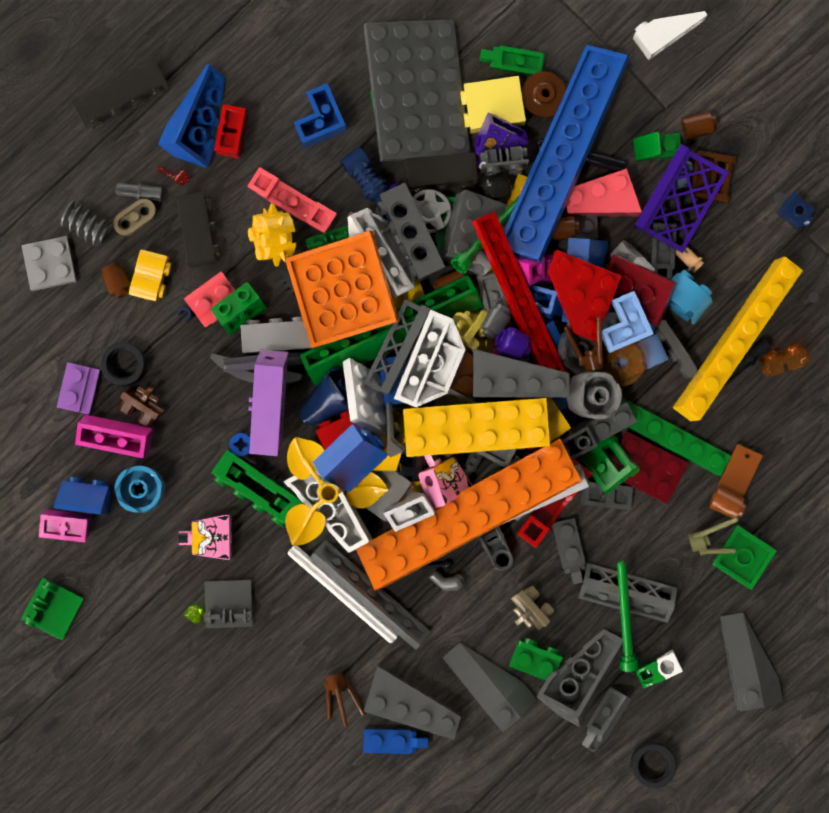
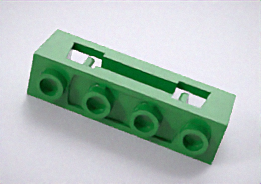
M229 450L225 452L211 472L216 476L214 481L223 487H226L228 484L234 488L233 494L243 501L246 497L254 502L253 508L262 514L267 511L273 515L271 520L281 527L286 524V515L293 506L305 504ZM236 463L245 469L246 475L275 495L280 493L291 502L288 504L278 497L274 502V505L282 509L281 512H278L270 506L272 503L243 483H237L228 477L231 474L239 479L244 473L236 468L234 464Z

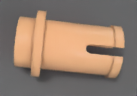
M688 246L683 253L675 252V255L689 267L688 271L692 270L695 273L704 264L701 261L703 258H698Z

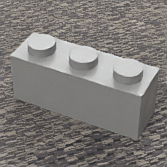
M294 317L291 322H283L282 318L269 319V323L260 324V320H248L246 325H241L242 353L244 355L259 354L260 349L282 352L313 349L311 348L302 317Z

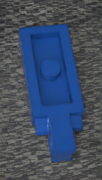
M364 728L363 753H416V748H428V737H416L417 731H411V729Z

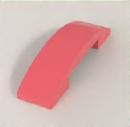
M260 167L247 186L261 197L274 203L275 206L324 234L337 216V213L319 202L316 203Z

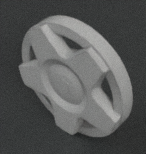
M423 190L413 196V200L425 225L430 224L434 228L427 229L428 232L436 233L442 230L449 222L451 216V206L448 199L436 190ZM425 195L423 201L416 200L418 197ZM436 196L440 197L444 202H437ZM447 212V217L443 222L441 215Z

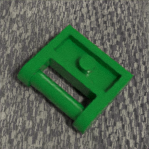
M615 434L597 443L598 447L580 457L581 461L593 473L592 476L607 495L629 477L636 475L640 471L638 465L630 460L619 445ZM607 448L612 449L625 467L620 472L606 454L605 450Z

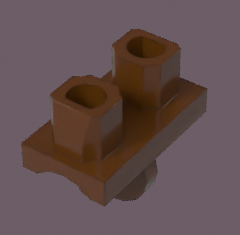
M139 386L137 391L129 388L120 397L123 399L120 410L127 415L133 414L136 408L142 411L138 421L145 427H149L165 412V409L157 405L159 398L153 395L155 392V387L150 386L147 390Z

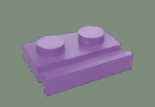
M67 362L57 408L91 415L101 370Z

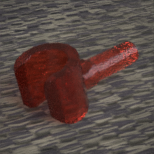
M160 166L157 169V172L172 178L180 186L185 185L190 179L181 169L177 174Z

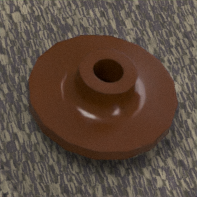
M546 71L537 72L528 77L523 84L521 91L523 104L527 111L534 116L542 118L551 117L556 114L566 88L562 80L555 74ZM542 90L548 91V97L542 96Z

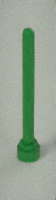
M519 196L498 217L502 227L509 220ZM480 239L466 252L458 253L452 259L451 263L458 272L465 274L472 267L473 258L483 248Z
M619 561L617 563L624 651L620 659V670L633 672L639 669V662L633 653L627 567L624 561Z

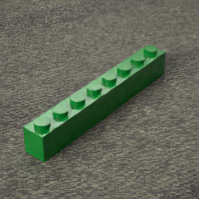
M469 275L411 301L420 307L424 305L452 319L457 312L464 313L469 311L472 313L483 308V304ZM407 307L403 314L405 322L414 321L418 311ZM402 319L400 320L398 326L403 325ZM393 324L318 346L300 354L306 372L315 387L329 369L334 366L343 368V361L349 358L362 365L376 359ZM405 328L394 332L395 344L404 342L407 336ZM390 341L388 347L393 346L392 341Z

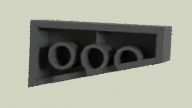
M473 349V397H569L568 372Z
M378 664L364 712L454 740L461 715Z

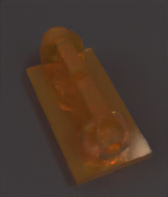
M798 344L790 345L785 350L779 352H767L758 359L764 366L761 368L763 376L772 377L785 373L783 364H787L789 371L805 367V364L809 363L806 355L809 352L802 345Z

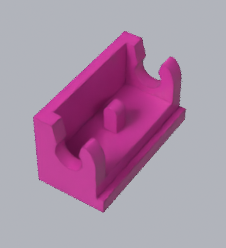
M46 509L40 516L39 537L86 542L90 535L88 529L92 521V514Z

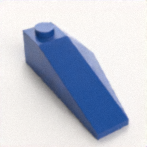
M210 64L205 66L167 123L158 143L159 146L174 157L204 168L208 167L215 151V128L219 126L220 120L217 118L218 106L222 104L225 76Z

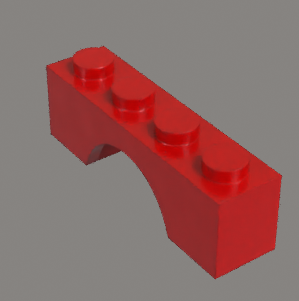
M575 459L572 460L573 463H574V465L580 464V463H579L578 461H576ZM581 465L588 480L593 473ZM578 492L532 511L515 534L536 548L548 533L557 517Z

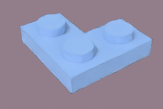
M635 291L612 300L620 323L602 330V338L609 354L654 334Z

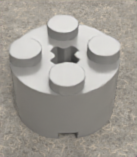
M584 371L572 376L570 379L569 397H567L568 408L581 417L598 420L606 419L620 406L622 398L621 388L613 379L614 377L608 373Z

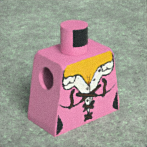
M439 455L424 456L429 467L419 473V479L424 494L433 508L450 503L460 496V492L472 486L454 457L441 460Z
M232 515L192 521V531H179V545H192L193 555L231 560Z

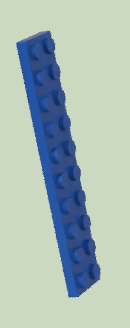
M586 45L504 229V233L515 256L541 263L630 60L628 55Z

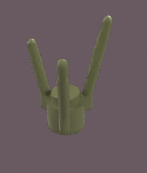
M735 517L704 531L688 534L693 552L699 551L700 556L736 553V549H707V546L711 545L708 534L738 522L739 518Z

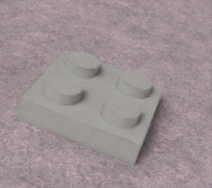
M68 236L21 245L31 291L77 282Z

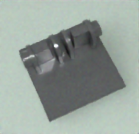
M522 146L510 147L511 161H509L508 147H505L506 161H502L501 148H498L499 162L497 161L496 149L484 150V152L480 153L481 162H485L481 166L480 174L486 175V178L499 177L500 173L507 172L511 176L523 174L529 162V159L523 160V157H527V148H522Z
M251 580L204 582V622H206V628L253 627Z

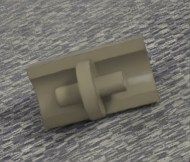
M533 586L524 591L521 590L511 598L517 605L513 611L517 614L518 618L514 622L516 625L524 622L528 628L534 624L540 630L551 622L549 618L554 613V609L548 603H544L540 608L537 607L533 601L540 595Z

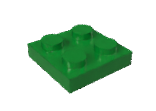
M736 525L722 548L736 549V553L717 554L711 564L752 590L777 551Z

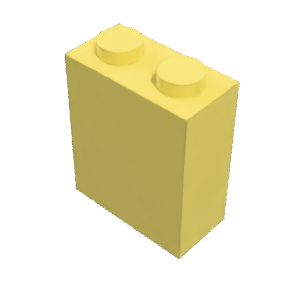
M519 76L464 84V91H460L462 105H466L467 113L463 114L465 128L469 127L470 134L479 133L488 112L518 127L525 126L526 119Z

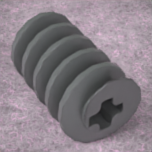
M75 200L71 201L62 215L61 226L64 228L69 226L70 232H76L78 237L84 236L85 241H92L94 247L100 246L111 234L114 224L112 223L105 227L106 219L97 222L98 214L91 218L90 209L82 213L83 205L80 204L77 208H74Z

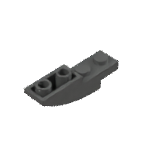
M624 400L610 417L602 420L586 418L554 441L561 439L571 459L574 460L598 447L597 443L636 423V419L628 403Z

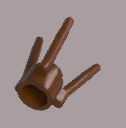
M597 317V341H593V349L585 350V355L583 356L569 327L565 326L564 330L577 355L579 366L584 365L587 371L603 368L601 317Z
M344 672L326 677L327 683H324L326 690L327 718H332V691V695L336 694L343 726L348 727L341 692L346 691L345 686L361 715L365 716L366 713L351 686L349 677L345 678Z

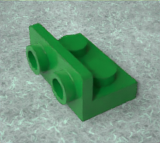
M246 282L213 306L211 311L228 334L232 335L241 328V325H245L246 321L254 319L266 310L267 307L250 284Z
M525 638L524 641L518 640L509 667L543 680H547L550 674L558 670L560 663L563 661V657L559 655V650L549 646L546 647V650L537 647L538 642Z

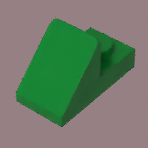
M654 132L633 138L635 162L673 158L681 145L680 133L659 135V132Z

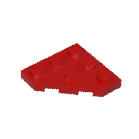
M555 250L547 274L550 281H552L557 298L569 321L571 331L576 335L596 342L597 317H601V325H603L622 276Z

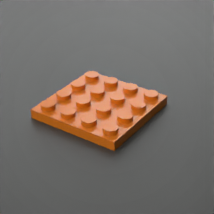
M373 231L358 234L285 258L311 348L399 322Z

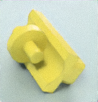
M481 310L479 314L470 313L469 311L464 313L457 312L453 316L458 333L468 353L473 352V349H477L480 345L474 335L476 334L478 337L485 336L482 334L483 329L480 327L488 314L485 310Z

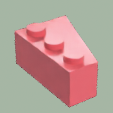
M627 169L574 186L564 209L566 216L639 217L642 213Z

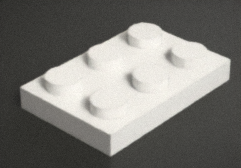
M351 358L343 361L350 421L362 428L365 427L368 431L380 437L386 435L387 418L385 416L382 393L363 384L370 369ZM374 373L370 382L381 386L380 375Z

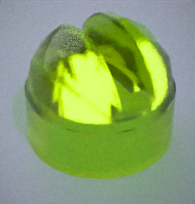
M192 605L186 609L183 615L198 625L203 619L204 612L198 605Z

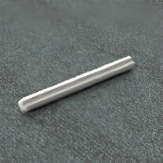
M292 546L288 551V555L385 640L393 643L397 639L398 634L313 561L301 548Z

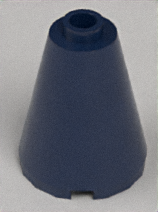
M334 366L329 369L302 405L300 417L305 424L316 426L349 410L345 376L340 371L343 368Z

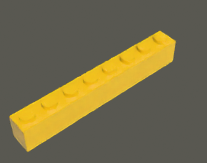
M787 257L773 261L673 406L677 412L689 421L701 420L803 270Z

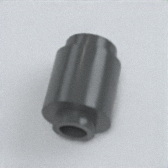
M498 303L491 307L480 326L483 329L482 334L494 340L502 329L507 328L511 321V310Z

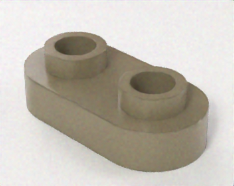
M139 199L114 218V229L122 236L134 234L155 218L157 212L155 205L148 199ZM143 208L149 209L147 215L141 214ZM125 221L130 222V226L127 229L122 227Z

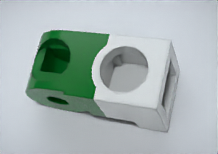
M673 650L644 664L635 671L643 688L683 672Z

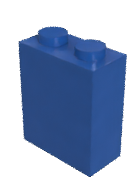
M352 424L312 463L324 480L350 492L389 453L384 447L386 445L385 441L376 434L374 436L365 427L361 429Z

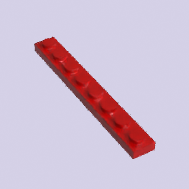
M494 211L472 221L519 330L530 338V355L534 364L565 371L496 212Z

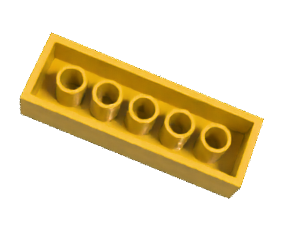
M546 398L403 409L407 457L550 447Z

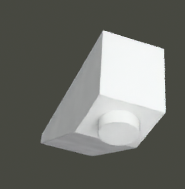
M703 11L654 19L649 23L645 21L636 27L633 40L647 59L650 60L704 22L707 14Z

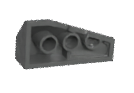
M744 613L719 616L736 709L747 711L782 702L779 678Z
M603 629L584 645L583 649L573 658L570 657L559 670L554 671L548 676L537 698L558 716L580 727L623 645V639Z
M462 643L457 644L442 657L502 732L518 721L537 702V698L521 680Z

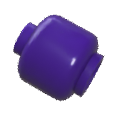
M514 327L502 329L495 339L496 351L504 357L516 360L525 359L531 351L529 336Z

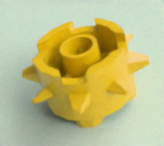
M274 203L270 204L268 212L264 208L262 214L253 216L252 228L248 229V237L251 242H254L256 258L258 260L272 259L277 267L281 258L286 262L285 258L293 255L296 243H292L291 232H295V227L288 212L277 211Z

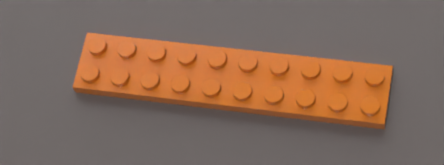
M561 439L552 442L550 447H543L460 492V496L450 503L434 508L436 511L435 515L396 532L394 529H391L359 547L356 551L374 590L379 591L582 482V479Z

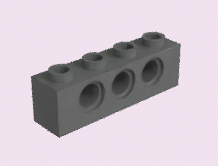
M406 183L381 193V201L378 202L379 208L383 215L388 214L391 222L387 224L392 235H397L401 242L397 245L402 256H407L411 263L407 266L412 277H417L419 282L444 271L445 265ZM396 208H404L407 214L402 218L396 217L394 215ZM408 228H413L417 232V235L412 239L406 238L403 234ZM417 249H423L427 256L423 260H418L413 254Z

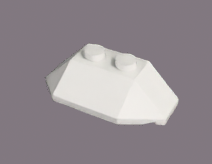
M368 208L348 217L349 237L373 231L392 296L398 297L414 289L415 278L412 277L407 266L411 263L407 256H402L397 245L401 242L397 235H392L387 224L390 222L372 213Z
M430 310L403 372L394 399L418 407L448 393L465 352V347L452 318Z

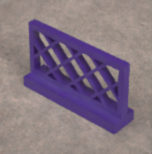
M681 144L636 221L634 228L683 253L729 172L690 151L688 147ZM689 157L698 161L700 171L688 174L685 164ZM683 169L685 175L679 176ZM714 170L722 175L718 183L708 185L705 172ZM702 174L705 186L692 190L689 177ZM686 178L689 191L676 194L674 183L676 180ZM715 187L712 193H710L709 188ZM672 189L673 195L668 196L670 190ZM706 189L707 202L696 205L693 193ZM690 194L693 207L681 210L677 197ZM674 198L677 211L665 214L662 204L665 200ZM703 207L702 211L699 214L698 208ZM660 210L662 215L656 216ZM695 210L697 218L695 223L685 225L682 213ZM679 214L682 227L669 230L666 217ZM663 218L666 231L656 233L649 229L654 220ZM692 227L690 232L687 234L686 228ZM683 229L685 240L682 246H679L672 242L670 233ZM667 234L668 239L661 235Z

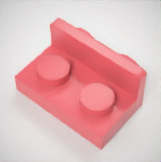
M219 272L186 296L184 300L204 327H207L218 320L212 313L211 308L234 292L235 289L224 274Z

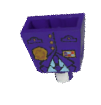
M488 112L474 146L478 156L484 150L496 149L498 162V148H501L502 161H506L505 147H508L509 161H511L510 147L522 146L524 148L529 141L524 129ZM479 158L476 165L481 169L482 164H485V162H481Z

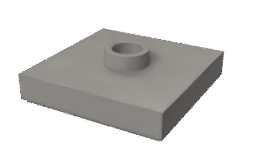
M371 471L383 480L388 491L373 505L367 507V509L385 522H388L383 514L384 510L401 502L414 484L395 471Z

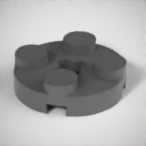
M570 330L579 349L582 350V356L585 355V350L593 349L592 340L576 335ZM563 332L558 345V355L563 367L567 372L574 375L587 371L584 365L579 366L577 355L566 332Z

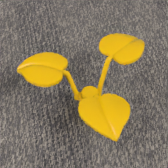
M298 437L291 441L288 448L287 463L289 470L300 480L307 479L312 474L319 483L317 495L320 500L312 508L306 504H298L288 511L285 523L290 542L293 546L309 543L321 534L325 527V516L315 510L320 505H323L324 502H334L338 494L346 491L342 488L337 489L336 486L329 482H323L315 472L317 469L312 462L325 451L322 446L314 441ZM370 472L350 492L347 491L346 497L352 506L367 508L386 493L388 488L380 477Z

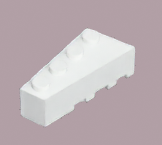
M315 471L323 482H328L321 477L318 471ZM312 474L304 480L293 476L284 481L295 492L297 497L310 508L320 500L317 495L319 483ZM343 491L338 494L334 502H324L315 511L321 512L325 516V526L328 531L350 553L373 539L356 507L349 503L346 497L347 491Z

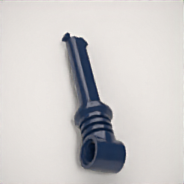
M357 147L342 158L340 163L352 179H356L355 182L357 184L360 183L359 187L363 188L362 191L364 192L363 197L376 202L378 205V202L381 201L380 194L388 191V186L386 185L388 181L380 176L377 177L379 174L374 172L375 169L371 167L372 164L360 147ZM400 207L394 210L396 217L402 218L405 216ZM408 228L403 234L406 238L412 239L417 235V232L413 228ZM417 249L414 252L418 260H422V257L427 254L423 249Z

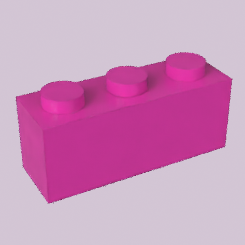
M85 415L78 422L75 445L144 458L151 448L153 428Z

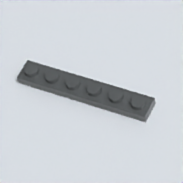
M327 540L310 556L313 561L415 650L430 634V630L383 589L379 591L374 590L369 577Z

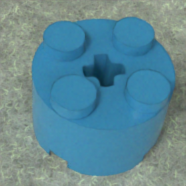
M683 270L681 273H676L671 279L677 282L668 307L685 321L691 318V324H695L713 303L710 296L712 292L703 284L697 285L693 281L694 278L687 271Z
M145 466L130 467L121 472L116 480L115 493L117 500L128 511L136 513L150 512L163 501L165 482L161 475L152 468ZM143 484L145 492L137 495L138 490L136 486Z

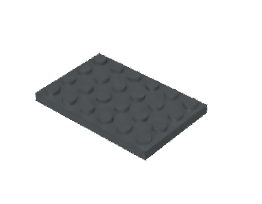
M454 19L365 23L363 26L380 162L469 156L468 130L465 128L463 116L465 114V106L462 105L460 91L463 90Z

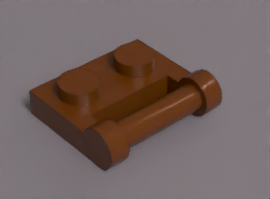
M697 150V155L717 166L718 163L724 164V170L729 172L720 188V193L716 194L713 201L730 204L731 196H729L733 166L736 165L737 158ZM694 160L693 172L700 171L698 161ZM714 170L705 172L708 185L715 184L717 172ZM702 174L692 176V190L705 186ZM714 187L709 188L710 193H712ZM706 189L693 193L697 199L708 200Z

